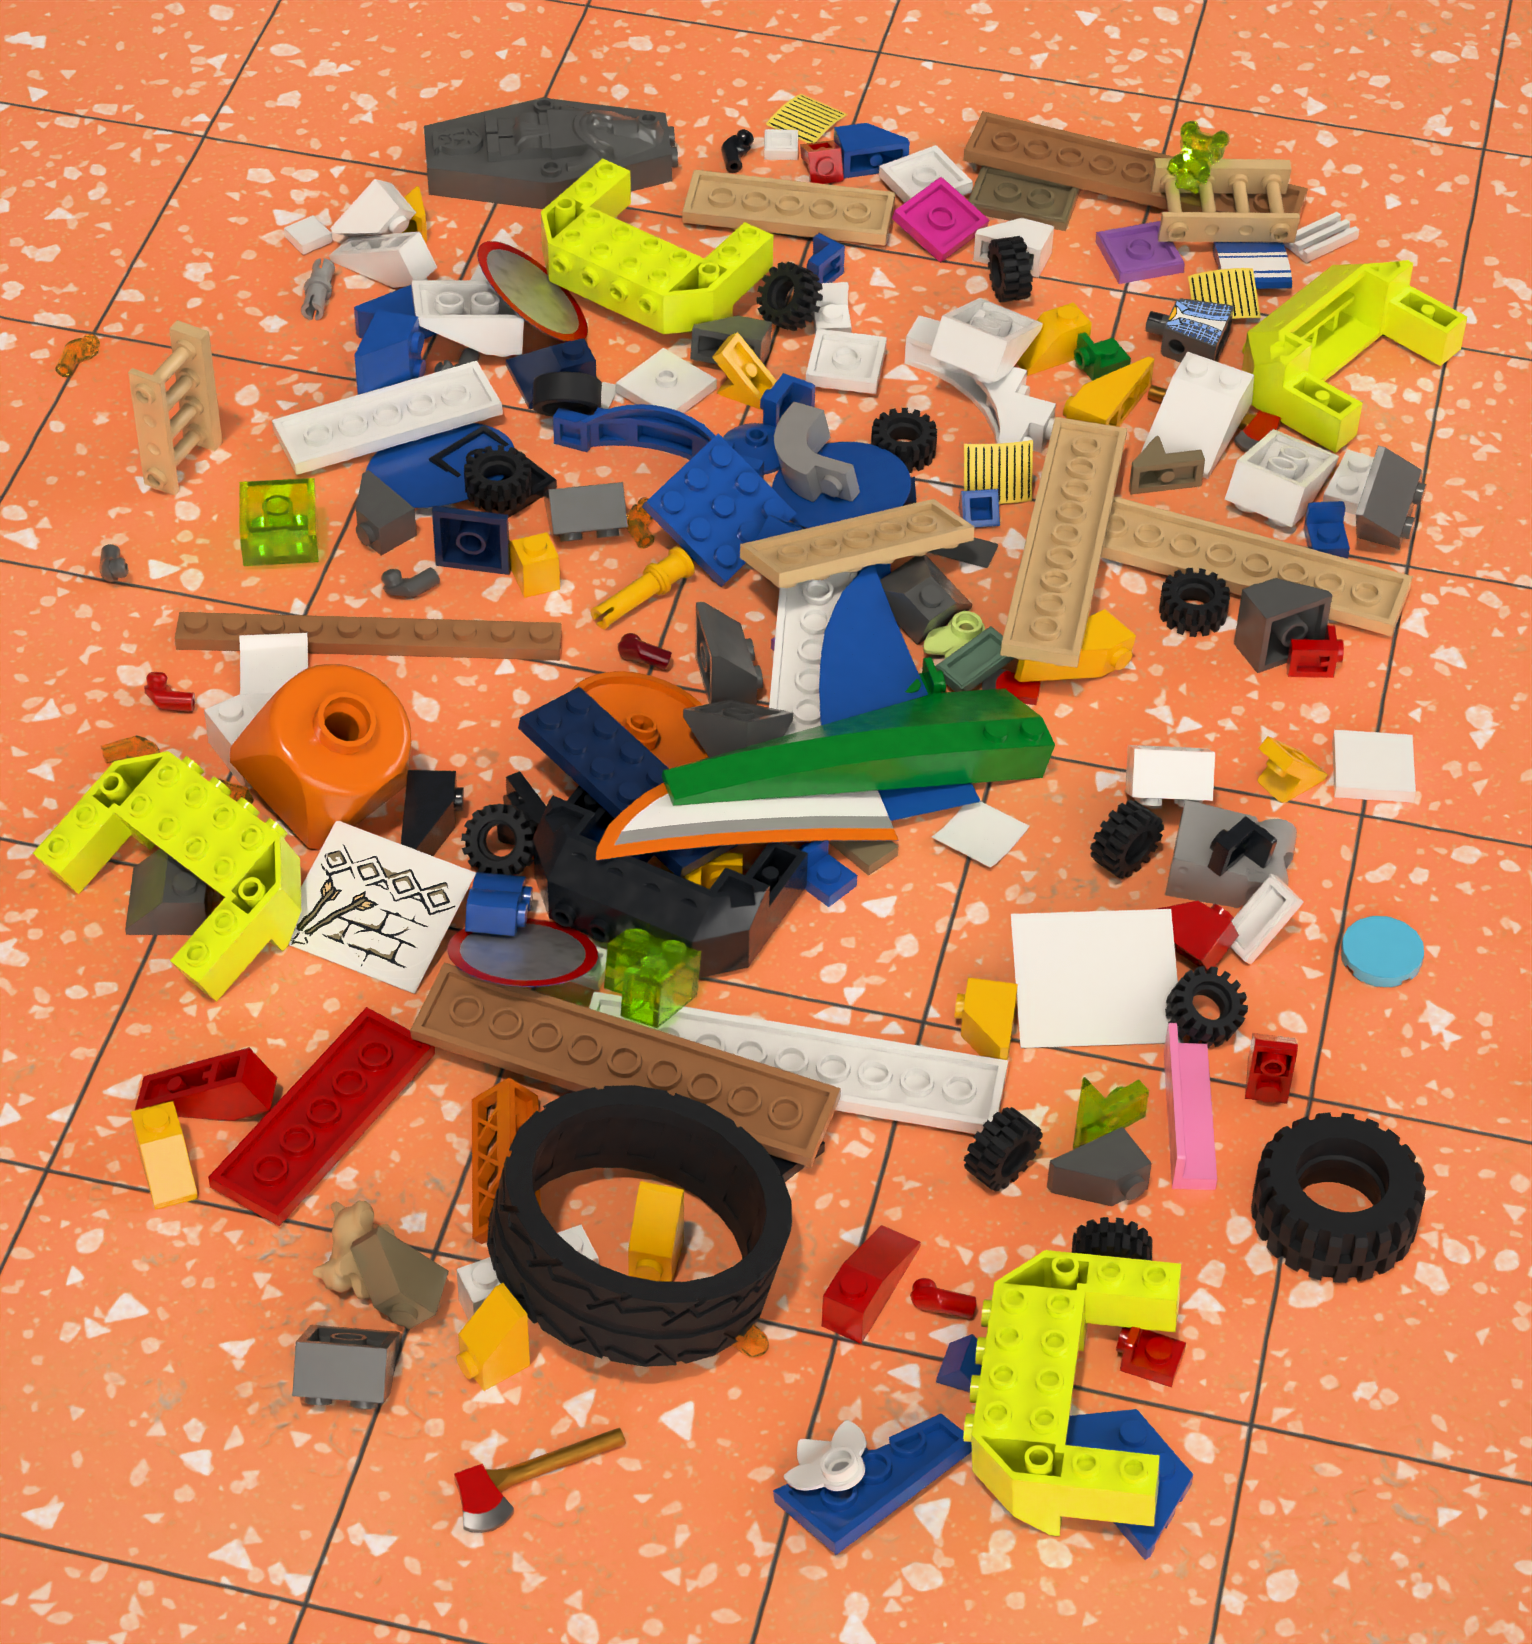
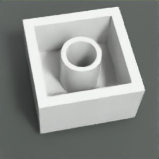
M1128 745L1125 792L1131 797H1135V801L1141 805L1162 806V799H1174V803L1181 807H1184L1185 799L1202 804L1203 800L1213 801L1215 752L1208 748Z

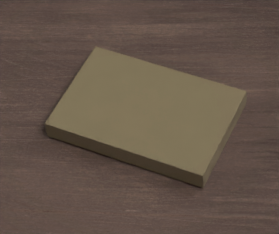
M982 166L968 201L987 217L1008 221L1025 218L1052 225L1055 230L1066 231L1080 190L1079 188Z

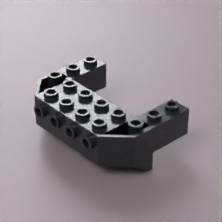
M580 786L577 787L567 801L554 795L551 797L533 837L534 876L549 919L556 921L561 926L571 927L585 933L596 941L606 942L627 951L636 958H643L662 966L671 973H678L692 980L748 968L807 886L808 853L782 842L768 843L745 875L725 867L710 889L632 856L595 861L596 848L608 825L615 818Z

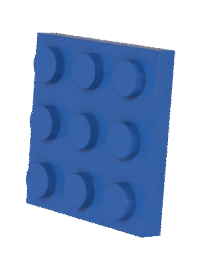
M719 433L642 506L720 587L746 564L740 558V544L756 540L768 515L790 521L797 514Z

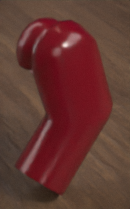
M634 633L625 634L618 643V652L623 659L646 663L663 670L667 668L672 654L668 650L641 641V638Z

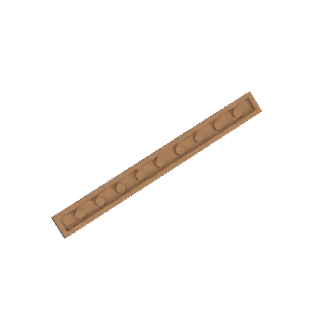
M179 612L175 633L176 650L240 651L239 635L307 633L308 653L560 661L562 624L557 622Z

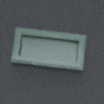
M990 626L935 667L936 670H942L945 683L955 692L971 691L1012 661L1014 657L1000 655L1003 635Z

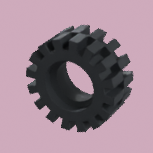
M1020 236L991 240L988 246L987 257L990 260L988 262V268L991 273L989 278L992 280L991 287L995 291L996 299L999 302L1027 299L1031 296L1033 276L1030 273L1032 264H1029L1030 254L1026 252V242Z
M783 262L778 263V268L772 267L769 269L770 277L764 275L762 281L765 282L764 287H758L757 292L762 293V297H757V304L762 305L758 308L759 314L764 315L762 318L765 321H770L772 324L787 330L797 331V327L800 329L806 327L805 321L811 323L814 320V317L811 315L813 311L819 312L820 307L816 306V303L823 299V295L818 293L823 287L821 283L817 282L820 278L813 271L792 262H787V264ZM794 286L793 297L789 304L785 306L787 294Z
M896 408L890 409L889 416L883 412L880 414L879 419L876 418L874 420L871 445L886 449L896 455L905 464L909 473H912L913 467L920 471L924 469V464L929 466L932 463V458L934 459L936 455L937 429L934 420L930 421L929 415L924 414L920 417L919 410L914 409L913 413H908V408H902V413H897ZM898 439H907V440H911V441H909V442H902V441H897V440H898Z
M498 445V450H492L491 446L485 447V453H482L479 449L475 451L474 457L469 456L467 464L464 465L465 493H467L470 503L474 501V506L479 509L485 505V511L492 512L493 507H498V513L505 512L506 506L510 510L517 509V503L523 505L526 502V497H530L532 489L529 459L525 460V454L522 452L516 455V449L512 447L508 451H504L503 445ZM495 475H505L504 478L507 479L496 481L487 478Z
M1186 568L1185 574L1181 570H1177L1174 572V577L1169 575L1165 583L1163 582L1159 613H1161L1160 618L1162 622L1167 621V627L1171 630L1177 626V633L1181 635L1184 634L1185 630L1190 631V637H1196L1198 631H1201L1202 636H1208L1210 629L1214 633L1220 629V625L1223 626L1226 622L1230 600V589L1225 587L1226 581L1223 578L1217 581L1218 574L1211 572L1207 576L1205 575L1206 569L1199 568V573H1193V568ZM1185 600H1197L1205 604L1195 605L1187 603Z
M1128 800L1126 805L1121 803L1118 805L1117 812L1112 810L1108 814L1109 820L1107 822L1103 820L1100 824L1102 829L1100 832L1095 833L1093 838L1096 841L1091 844L1090 848L1093 860L1121 879L1124 876H1132L1133 870L1137 872L1141 869L1142 862L1147 863L1150 857L1148 855L1150 852L1156 851L1158 846L1155 843L1161 841L1163 835L1160 832L1164 830L1161 818L1137 801Z
M495 804L484 806V809L475 811L472 814V820H467L464 825L467 831L466 834H462L461 841H465L466 846L462 848L463 853L469 856L470 860H468V863L472 867L476 866L478 872L514 875L523 872L526 866L532 864L534 861L532 859L534 855V827H537L534 820L528 818L529 814L525 810H520L514 805ZM499 824L509 827L515 836L513 850L508 855L502 857L494 855L488 849L486 843L487 834L490 829Z
M1200 966L1194 972L1192 970L1186 972L1171 990L1172 992L1167 997L1166 1003H1169V1005L1166 1007L1165 1012L1166 1016H1173L1168 1023H1177V1026H1179L1178 1037L1181 1040L1187 1034L1191 1037L1189 1043H1198L1201 1040L1202 1044H1207L1209 1049L1213 1043L1215 1047H1218L1225 1040L1228 1041L1244 1022V1015L1248 1012V1005H1243L1247 999L1246 993L1236 992L1241 986L1238 980L1232 984L1227 981L1231 976L1230 973L1224 971L1221 976H1218L1217 967L1211 966L1205 972V967ZM1204 995L1212 999L1219 1007L1220 1017L1215 1020L1203 1017L1195 1009L1193 997Z
M1008 1107L1003 1108L1001 1113L997 1112L993 1115L991 1122L987 1120L983 1124V1131L981 1133L977 1131L973 1137L976 1141L969 1144L967 1151L970 1153L964 1157L966 1162L964 1164L965 1169L994 1191L1008 1187L1010 1180L1012 1182L1016 1181L1019 1178L1018 1173L1020 1171L1025 1172L1028 1168L1026 1165L1028 1161L1033 1160L1036 1156L1034 1150L1039 1149L1042 1143L1039 1141L1043 1137V1133L1040 1132L1041 1129L1013 1107L1010 1109Z
M1108 1217L1100 1218V1224H1097L1092 1219L1087 1221L1086 1227L1080 1225L1077 1228V1233L1073 1235L1072 1253L1152 1261L1153 1240L1151 1236H1148V1231L1144 1227L1138 1230V1224L1133 1221L1128 1225H1124L1123 1218L1116 1217V1222L1111 1223Z

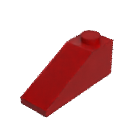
M248 1047L144 1076L135 1110L173 1101L178 1117L235 1121L270 1111L278 1077Z
M881 1225L842 1264L823 1295L821 1327L862 1344L920 1249L921 1242Z

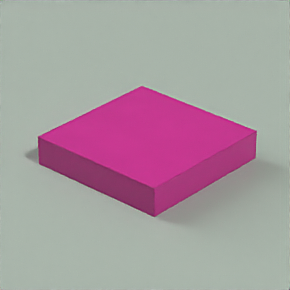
M942 177L935 180L897 208L892 217L900 227L940 263L975 238L976 231L987 227L990 221Z

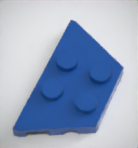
M1137 1409L1070 1416L1066 1445L1160 1455L1159 1486L1154 1527L1113 1522L1144 1560L1150 1558L1164 1528L1167 1529L1174 1517L1177 1505L1183 1501L1190 1489L1193 1473Z

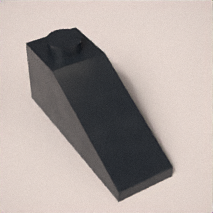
M408 770L401 836L402 845L434 856L454 830L456 812L464 811V787H457L456 771Z

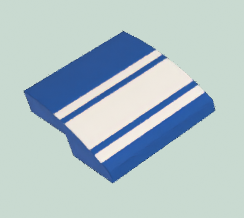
M1213 242V256L1218 264V270L1253 268L1256 289L1292 288L1290 264L1283 242Z

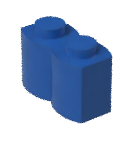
M476 872L466 904L465 932L515 937L518 927L525 928L527 913L531 911L533 887L526 886V877Z

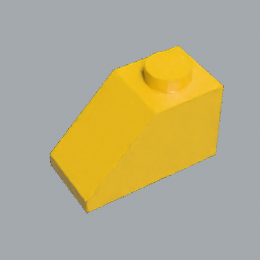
M1074 302L1043 312L1036 320L1043 323L1042 329L1017 361V365L1021 369L1027 370V376L1075 360L1074 350L1077 348L1078 334L1086 332L1090 337L1092 322Z
M548 532L509 541L511 571L524 598L560 590L559 556Z
M968 977L966 993H957L954 1018L962 1019L961 1037L980 1056L1008 1060L1018 984Z
M173 1101L131 1111L135 1142L155 1210L198 1199L182 1129Z
M640 1181L628 1247V1275L658 1282H672L684 1243V1189Z
M501 1283L492 1290L458 1334L460 1353L456 1355L457 1363L465 1377L468 1379L474 1377L483 1391L530 1366L528 1314L505 1284Z

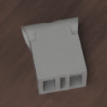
M1185 799L1165 895L1239 908L1247 903L1270 874L1278 876L1289 886L1286 869L1294 856L1297 838L1296 827L1287 820L1268 819L1259 822L1255 816ZM1245 816L1266 829L1277 839L1270 863L1265 868H1261L1245 855L1222 876H1218L1208 868L1213 852L1210 849V845L1215 836L1223 829L1229 831Z

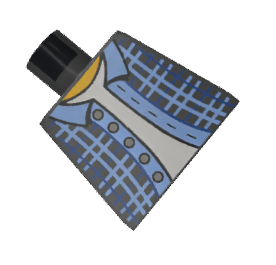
M1180 298L1176 300L1170 315L1150 311L1145 331L1163 336L1161 353L1164 357L1181 363L1186 353L1190 352L1218 362L1230 335L1234 306Z

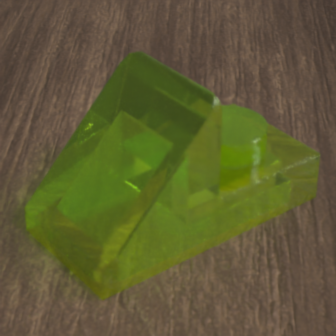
M1083 1077L1073 1150L1121 1127L1125 1129L1146 1116L1149 1089L1138 1079L1126 1087L1120 1086L1115 1088L1104 1098L1091 1082Z

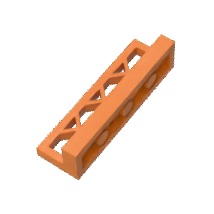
M510 1077L471 1099L472 1239L480 1244L487 1242L488 1217L494 1204L506 1156L510 1157L512 1153L509 1148L518 1129L536 1111L539 1112L538 1095ZM497 1102L496 1108L487 1121V1107ZM497 1132V1141L487 1156V1147ZM496 1167H498V1175L489 1191H487V1183ZM539 1189L535 1192V1196L541 1209V1195Z

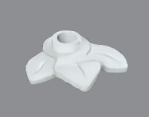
M845 1420L835 1431L832 1441L800 1439L797 1444L799 1465L785 1473L784 1479L791 1487L804 1491L822 1487L832 1491H843L852 1488L863 1478L865 1473V1464L861 1458L867 1445L864 1433L855 1423Z

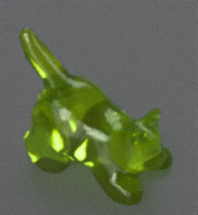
M1191 120L1183 123L1180 127L1181 139L1179 142L1181 151L1169 161L1167 171L1170 175L1175 176V186L1177 189L1182 188L1197 194L1200 190V185L1207 183L1211 173V166L1219 162L1223 157L1226 146L1229 144L1230 136L1224 130H1220L1213 135L1203 132L1198 122Z

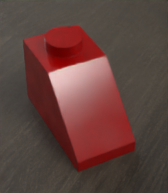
M1197 900L1157 908L1171 909L1175 951L1198 967L1204 966L1206 972L1211 966L1216 967L1239 936L1232 923L1234 917L1217 904H1213L1210 908Z

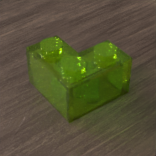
M627 928L610 941L607 945L604 988L622 994L620 1016L658 1029L697 996L701 951L688 948L680 941H666L651 936L642 929Z

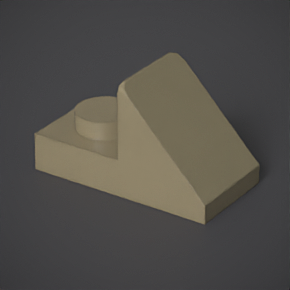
M1156 436L1132 462L1129 483L1130 495L1200 487L1202 485L1205 464L1202 450L1166 454L1160 437Z

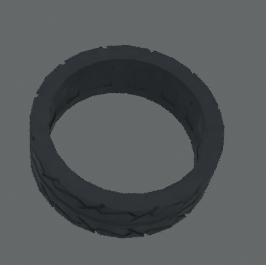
M636 1085L604 1086V1089L599 1090L596 1087L567 1093L544 1105L545 1109L541 1113L536 1111L518 1129L509 1148L512 1153L510 1157L506 1156L494 1204L490 1212L487 1247L494 1271L496 1270L497 1279L509 1289L528 1314V1318L534 1324L538 1322L543 1331L571 1348L601 1359L603 1356L608 1357L612 1362L643 1367L677 1365L676 1362L679 1361L687 1364L708 1358L736 1343L737 1340L735 1338L739 1335L744 1336L760 1318L792 1227L791 1198L784 1178L780 1176L779 1168L766 1149L743 1127H737L732 1119L704 1103L677 1093L673 1096L665 1090ZM592 1168H624L650 1173L678 1184L701 1198L717 1212L733 1233L741 1251L742 1260L735 1266L714 1276L687 1282H658L627 1276L599 1265L576 1251L557 1234L541 1212L535 1192L549 1181L570 1172Z

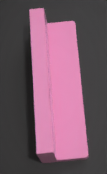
M1168 1023L1164 1047V1069L1172 1189L1215 1190L1217 1170L1207 1044L1178 1043L1177 1023Z

